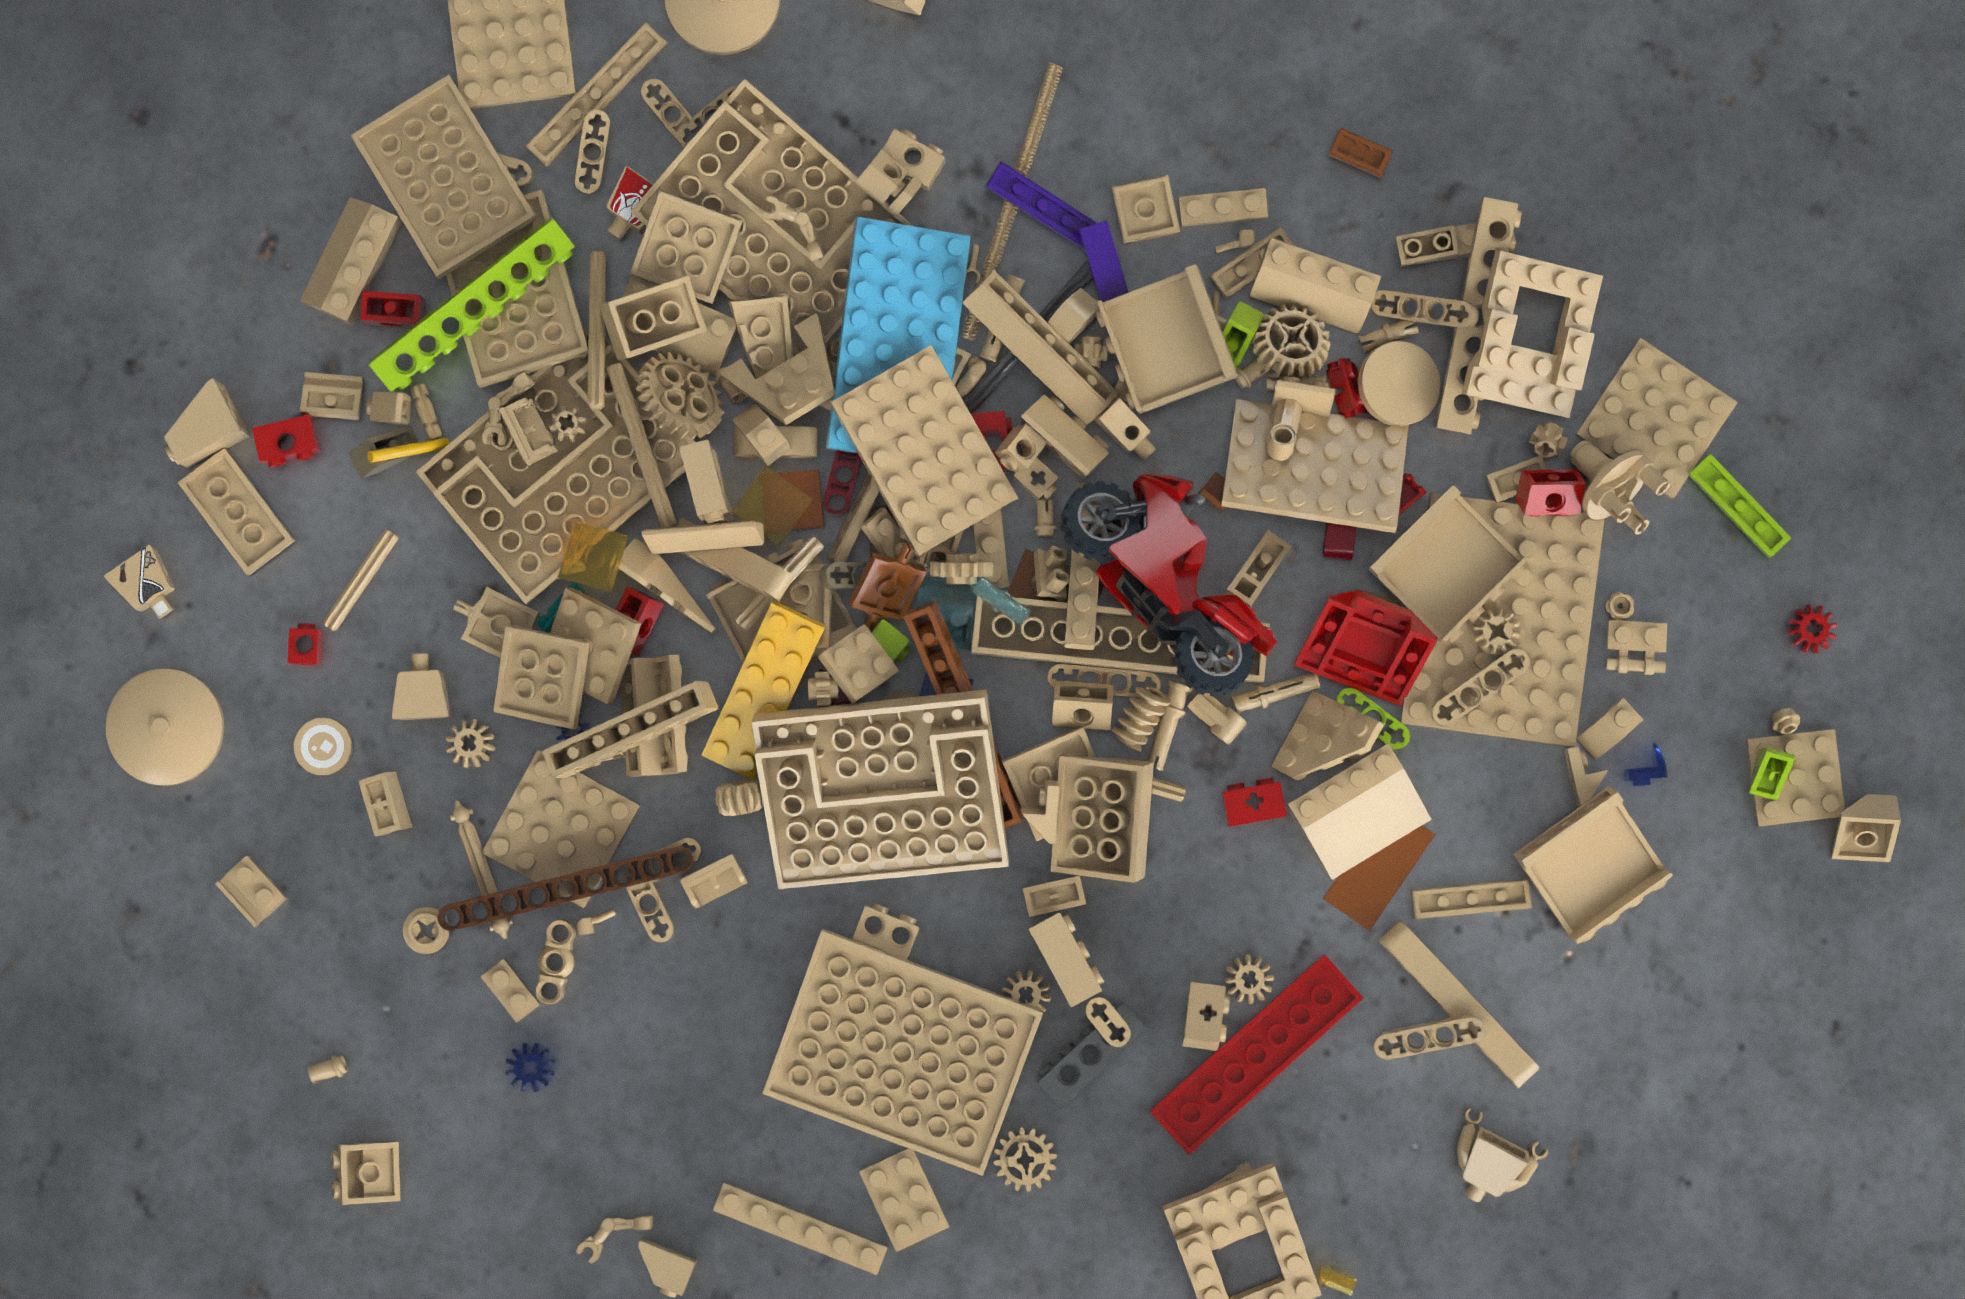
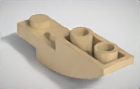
M1498 221L1493 222L1489 227L1490 235L1496 239L1501 238L1505 232L1503 224ZM1476 223L1455 227L1452 225L1396 236L1401 266L1470 256ZM1514 230L1511 239H1515Z

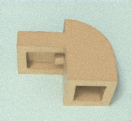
M1080 288L1057 309L1048 321V324L1072 346L1078 335L1086 330L1095 319V311L1099 310L1098 303Z

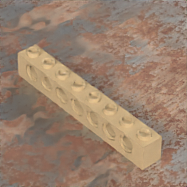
M1481 197L1460 301L1469 302L1477 308H1482L1485 296L1479 294L1477 286L1481 280H1489L1491 267L1486 266L1483 261L1484 254L1487 251L1499 250L1514 254L1516 240L1511 239L1514 227L1519 228L1522 211L1517 210L1518 203ZM1495 221L1502 223L1505 228L1503 236L1499 239L1492 237L1489 232L1490 225ZM1458 311L1457 317L1468 318L1469 312ZM1484 323L1481 325L1475 324L1468 329L1456 327L1454 329L1435 422L1436 428L1471 434L1472 429L1478 428L1481 413L1477 412L1476 408L1478 400L1483 401V398L1466 395L1469 399V406L1463 411H1458L1454 407V399L1462 394L1464 382L1460 378V370L1464 366L1469 365L1476 354H1471L1466 350V341L1470 337H1477L1481 342L1485 327Z

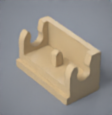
M523 398L499 409L525 463L531 465L557 452L532 399L527 400V398Z
M396 771L384 772L358 781L375 837L392 834L395 831L412 827Z
M730 854L680 879L695 909L748 883L734 854Z

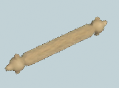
M455 801L454 811L449 816V819L459 823L458 833L480 895L496 893L498 890L486 857L481 853L483 849L475 826L469 821L473 811L463 807L459 801ZM484 903L485 909H486L487 914H488V907H487V905ZM504 918L493 921L492 925L489 926V930L499 933L503 939L508 938L507 930L509 925L513 924L512 919Z

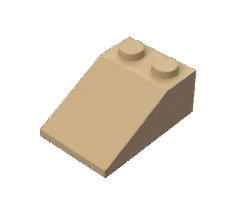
M688 275L599 304L617 360L627 359L707 331Z

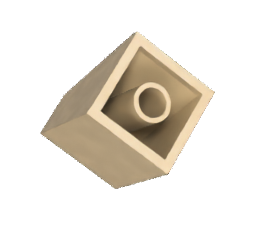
M212 378L206 382L166 433L164 438L168 445L164 446V449L172 462L176 461L178 465L181 464L190 469L211 458L223 448L228 449L251 436L225 386Z

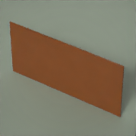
M1421 825L1339 875L1323 899L1370 931L1436 834Z

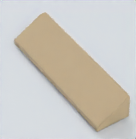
M754 520L645 529L642 531V536L653 554L759 546L764 544L763 524Z

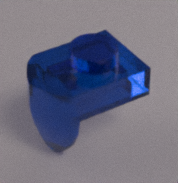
M1656 743L1652 744L1653 767L1624 770L1625 782L1633 781V787L1651 785V779L1668 778L1665 759Z

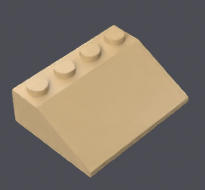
M1389 743L1286 804L1331 880L1431 820L1430 815Z
M1059 756L1057 780L1059 800L1056 841L1052 845L1051 872L1132 883L1145 878L1154 762L1124 758Z

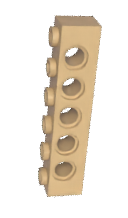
M694 681L551 746L542 752L552 778H567L719 708L709 683L706 681Z

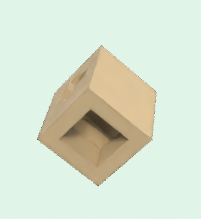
M1037 457L1028 469L1017 471L1013 475V479L1036 500H1041L1043 497L1048 500L1059 488L1056 485L1059 477ZM1042 473L1045 484L1043 486L1039 483L1035 486L1032 485L1033 478L1031 475L1039 476Z

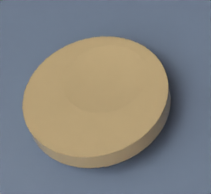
M1394 341L1381 345L1370 352L1361 365L1358 375V389L1361 400L1373 417L1387 425L1407 426L1419 422L1432 412L1439 399L1441 383L1436 364L1426 351L1413 343Z

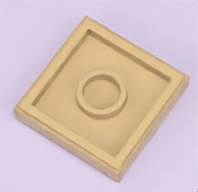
M1168 175L1111 187L1123 245L1180 233Z

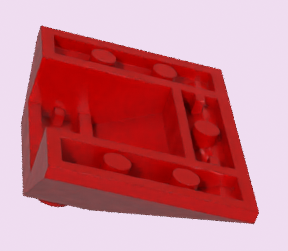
M1359 590L1344 592L1328 597L1294 661V666L1402 706L1404 698L1407 697L1437 643L1438 637L1411 610Z

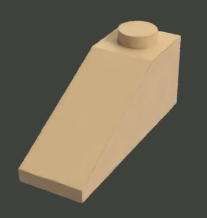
M1267 530L1224 595H1237L1245 604L1252 606L1292 545Z

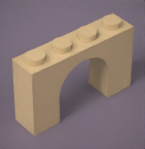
M709 440L679 447L699 519L704 525L728 523V521L734 520L717 452L715 449L712 450Z

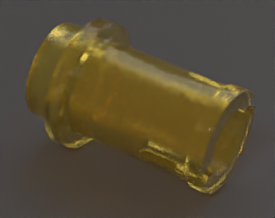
M1329 1266L1328 1268L1322 1267L1317 1283L1321 1284L1323 1289L1329 1287L1351 1296L1355 1289L1357 1278L1334 1271L1333 1267Z

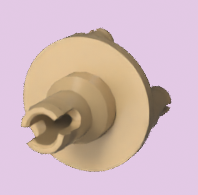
M1587 440L1578 443L1570 453L1573 457L1570 461L1590 480V486L1583 499L1584 512L1590 518L1596 520L1612 516L1618 523H1626L1635 534H1641L1639 528L1644 532L1650 522L1633 507L1632 498L1644 483L1657 496H1660L1667 491L1670 481L1665 479L1654 468V463L1640 451H1630L1616 459H1609L1600 449L1593 446V443Z

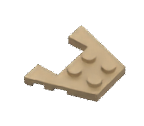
M817 313L794 326L807 349L773 370L755 379L741 358L719 372L725 382L732 384L743 395L749 396L756 401L760 407L785 425L827 401L835 394L833 376L826 352V343L822 333L821 321Z

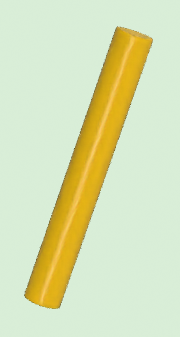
M445 437L368 451L367 457L370 463L442 450L450 442Z

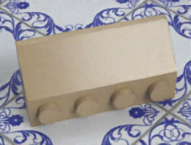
M350 197L300 302L353 326L361 310L362 291H370L403 223L399 217L372 204Z
M1271 238L1265 247L1249 297L1279 308L1284 304L1288 310L1294 304L1297 307V311L1300 312L1307 307V315L1311 316L1317 313V321L1325 322V324L1358 335L1372 305L1381 276Z
M632 274L623 296L656 286L657 284ZM698 303L707 331L656 348L654 351L664 355L670 352L673 358L679 353L683 361L691 358L694 367L697 364H701L700 371L704 373L709 372L711 376L715 377L716 372L723 367L738 334V329L734 318Z

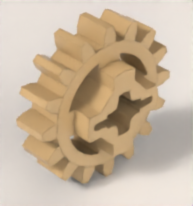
M946 553V560L930 561V576L946 577V584H977V577L993 575V561L977 560L976 553Z
M1020 1127L1019 1135H1015L1010 1130L1008 1132L1010 1137L1008 1141L1003 1138L999 1140L1003 1148L994 1150V1153L1000 1155V1159L993 1161V1163L1002 1168L997 1172V1176L1006 1175L1007 1178L1004 1184L1007 1186L1014 1182L1016 1191L1020 1189L1021 1185H1025L1027 1192H1030L1031 1184L1034 1183L1038 1188H1041L1040 1180L1042 1178L1048 1181L1051 1179L1047 1173L1048 1169L1056 1170V1166L1050 1163V1160L1057 1158V1154L1049 1153V1149L1054 1144L1052 1142L1047 1144L1043 1142L1046 1137L1044 1133L1039 1137L1035 1136V1128H1032L1029 1134H1025L1024 1128ZM1028 1140L1036 1142L1043 1152H1035L1029 1147ZM1018 1141L1019 1148L1013 1155L1006 1156L1009 1147ZM1023 1145L1028 1156H1033L1034 1160L1029 1161L1028 1173L1025 1172L1022 1162H1017V1158H1020L1022 1155ZM1045 1163L1041 1172L1032 1177V1170L1035 1166ZM1007 1167L1017 1168L1022 1173V1179L1011 1174Z

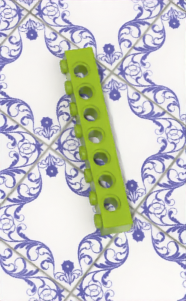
M550 217L369 360L368 365L390 392L394 389L400 392L412 382L410 377L418 370L424 373L435 364L433 359L441 352L447 355L458 346L456 340L465 334L469 337L481 328L479 322L485 317L489 316L492 319L504 309L502 304L509 298L515 301L527 291L525 286L532 280H535L537 283L550 273L548 268L557 261L560 265L573 255L571 249L575 247L556 221ZM540 244L548 245L550 249L549 256L544 260H538L534 256V250ZM522 262L527 266V273L522 278H515L511 274V268L515 263ZM493 281H501L504 284V291L499 296H492L488 292V286ZM470 299H477L481 302V309L476 314H469L465 311V304ZM448 317L456 318L458 320L457 329L454 332L444 331L442 329L444 319ZM425 335L435 338V346L428 351L422 350L419 347V340ZM405 353L412 357L410 367L402 369L396 365V359L400 354Z

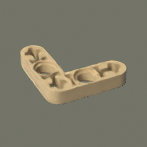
M659 79L647 80L642 85L641 95L649 108L679 144L685 148L690 142L684 141L687 138L685 132L689 130L691 133H694L698 130L699 126L696 122L699 120L704 126L706 115L710 111H716L720 107L718 104L726 101L738 86H731L693 117ZM650 87L655 89L660 87L662 89L659 93L662 99L666 101L670 97L671 100L661 106L654 96L650 99L648 98L650 95L648 89ZM670 107H676L681 111V117L676 122H668L665 119V112Z
M692 838L681 839L658 850L683 847V844L687 843L689 846L696 847V850L693 852L695 862L699 860L702 854L701 845ZM688 856L679 858L678 860L681 862V865L677 867H685L689 861ZM673 857V863L676 866L675 858ZM651 858L648 860V866L652 874L655 875L658 871L654 868L655 859ZM625 867L622 872L623 883L627 882L628 877L631 876V871L628 867ZM658 880L626 887L649 937L655 942H666L671 939L675 928L654 884ZM647 894L654 896L657 902L656 907L649 912L643 910L640 906L641 898ZM660 910L663 912V916H658L660 923L667 924L669 927L665 931L666 936L663 938L660 934L655 935L653 933V930L657 928L654 919L650 920L649 923L646 920V916L655 915Z

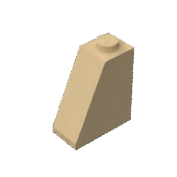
M755 402L732 419L767 466L791 449L785 437Z

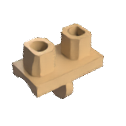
M1051 546L1048 551L1037 549L1034 552L1035 576L1032 578L1031 584L1032 588L1037 591V596L1053 597L1058 602L1066 600V585L1069 583V575L1064 568V562L1067 560V551L1065 549Z

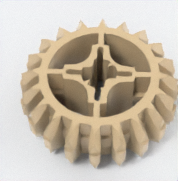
M1283 304L1278 311L1272 308L1269 310L1268 315H1262L1263 320L1261 323L1258 322L1259 327L1252 338V343L1254 344L1253 354L1259 355L1257 358L1258 364L1266 363L1265 372L1272 369L1275 371V378L1284 374L1285 377H1292L1294 375L1301 380L1304 375L1310 378L1314 371L1322 368L1323 363L1326 362L1329 356L1328 351L1331 347V342L1328 341L1329 332L1323 331L1325 322H1316L1317 313L1309 316L1307 315V307L1300 312L1297 311L1295 304L1291 306L1290 310ZM1304 335L1309 339L1312 349L1309 347L1310 344L1305 340ZM1270 336L1273 338V342L1277 345L1278 350L1272 345Z

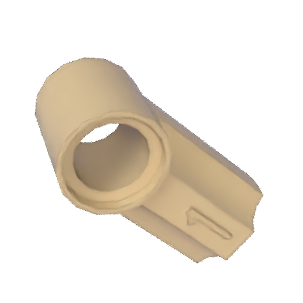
M1286 398L1277 402L1267 444V452L1275 460H1286L1293 453L1303 407L1296 400Z
M1198 693L1187 706L1194 715L1209 726V730L1228 746L1248 724L1230 707L1226 708L1215 697L1210 696V693H1205L1204 695Z

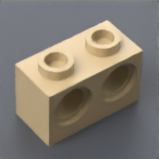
M873 903L871 908L865 906L852 939L908 960L920 929L919 926L915 925L917 919L901 913L899 918L888 915V908ZM872 916H876L882 921V928L876 934L868 932L865 926L867 919ZM898 927H904L909 931L910 937L905 944H898L893 939V932Z

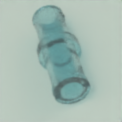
M984 577L979 579L972 590L974 594H977L991 604L995 612L1001 611L1019 626L1024 623L1030 614V610L1012 599L1008 591H1001Z

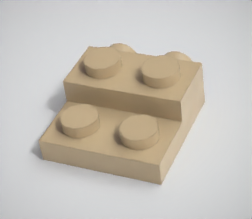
M399 1142L335 1145L336 1151H331L330 1165L332 1169H336L337 1181H332L331 1194L333 1199L337 1198V1204L350 1205L401 1201Z

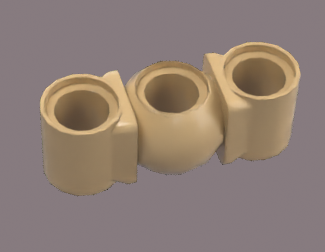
M556 920L548 926L545 947L540 951L537 958V966L541 974L538 976L539 983L536 987V996L544 1004H555L564 997L566 977L572 972L574 967V956L571 950H573L576 930L574 925L567 920ZM560 924L566 926L569 931L567 939L562 942L558 941L554 936V930ZM552 954H559L563 959V965L559 970H553L549 966V958ZM549 982L555 984L558 989L557 996L554 999L546 998L543 993L544 986Z

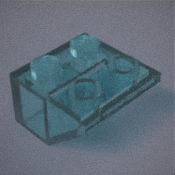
M924 577L918 589L916 607L936 600L957 649L971 650L978 583L946 584L944 579Z

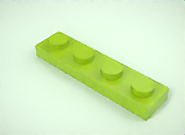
M1711 454L1689 473V477L1768 559L1791 539L1784 529Z

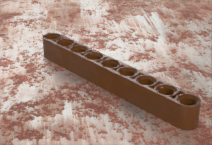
M682 846L673 847L448 904L439 910L437 920L439 925L447 931L461 930L682 874L692 869L695 863V856L689 848ZM679 851L685 852L689 860L688 864L683 868H678L673 863V857ZM654 858L659 862L660 869L657 874L651 876L645 871V863L649 859ZM621 866H627L631 871V878L625 883L620 882L616 877L617 869ZM593 873H598L603 879L602 886L597 890L591 889L588 885V878ZM565 880L572 882L574 886V892L569 897H564L559 891L560 884ZM537 887L542 888L545 892V900L541 904H535L531 899V893ZM509 894L513 895L517 901L516 908L511 912L506 911L502 905L504 897ZM479 902L485 903L488 907V914L483 919L476 917L474 914V907ZM451 909L456 910L460 917L459 922L455 926L449 925L445 919L446 913Z

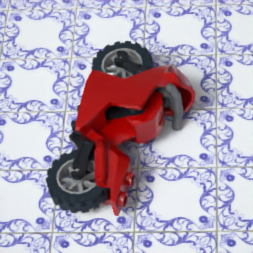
M1142 474L1133 482L1135 499L1133 500L1129 497L1130 493L1125 489L1122 491L1114 483L1110 485L1105 484V481H1097L1096 484L1089 482L1084 484L1081 489L1077 488L1072 496L1069 497L1061 514V531L1065 532L1064 539L1067 544L1070 543L1073 546L1072 550L1074 552L1084 554L1083 557L1089 560L1095 558L1098 562H1105L1106 559L1110 558L1111 562L1097 569V576L1107 590L1132 616L1148 628L1146 632L1149 636L1154 633L1160 643L1175 645L1173 649L1175 653L1173 663L1174 666L1177 665L1178 670L1176 672L1180 678L1183 677L1186 681L1184 683L1190 689L1191 687L1197 689L1196 692L1202 695L1210 693V696L1213 697L1221 693L1227 695L1233 689H1238L1251 672L1250 670L1255 660L1253 659L1255 650L1267 656L1278 642L1275 640L1273 632L1267 626H1263L1258 620L1253 608L1245 604L1237 595L1206 596L1200 598L1198 595L1197 579L1199 569L1204 561L1207 539L1196 522L1189 519V514L1194 506L1202 505L1205 502L1203 494L1188 495L1194 487L1193 481L1171 475ZM1086 508L1092 517H1081V511ZM1115 532L1118 534L1112 538L1108 537V533ZM1226 654L1233 655L1234 662L1224 656ZM1219 663L1231 668V670L1222 673Z

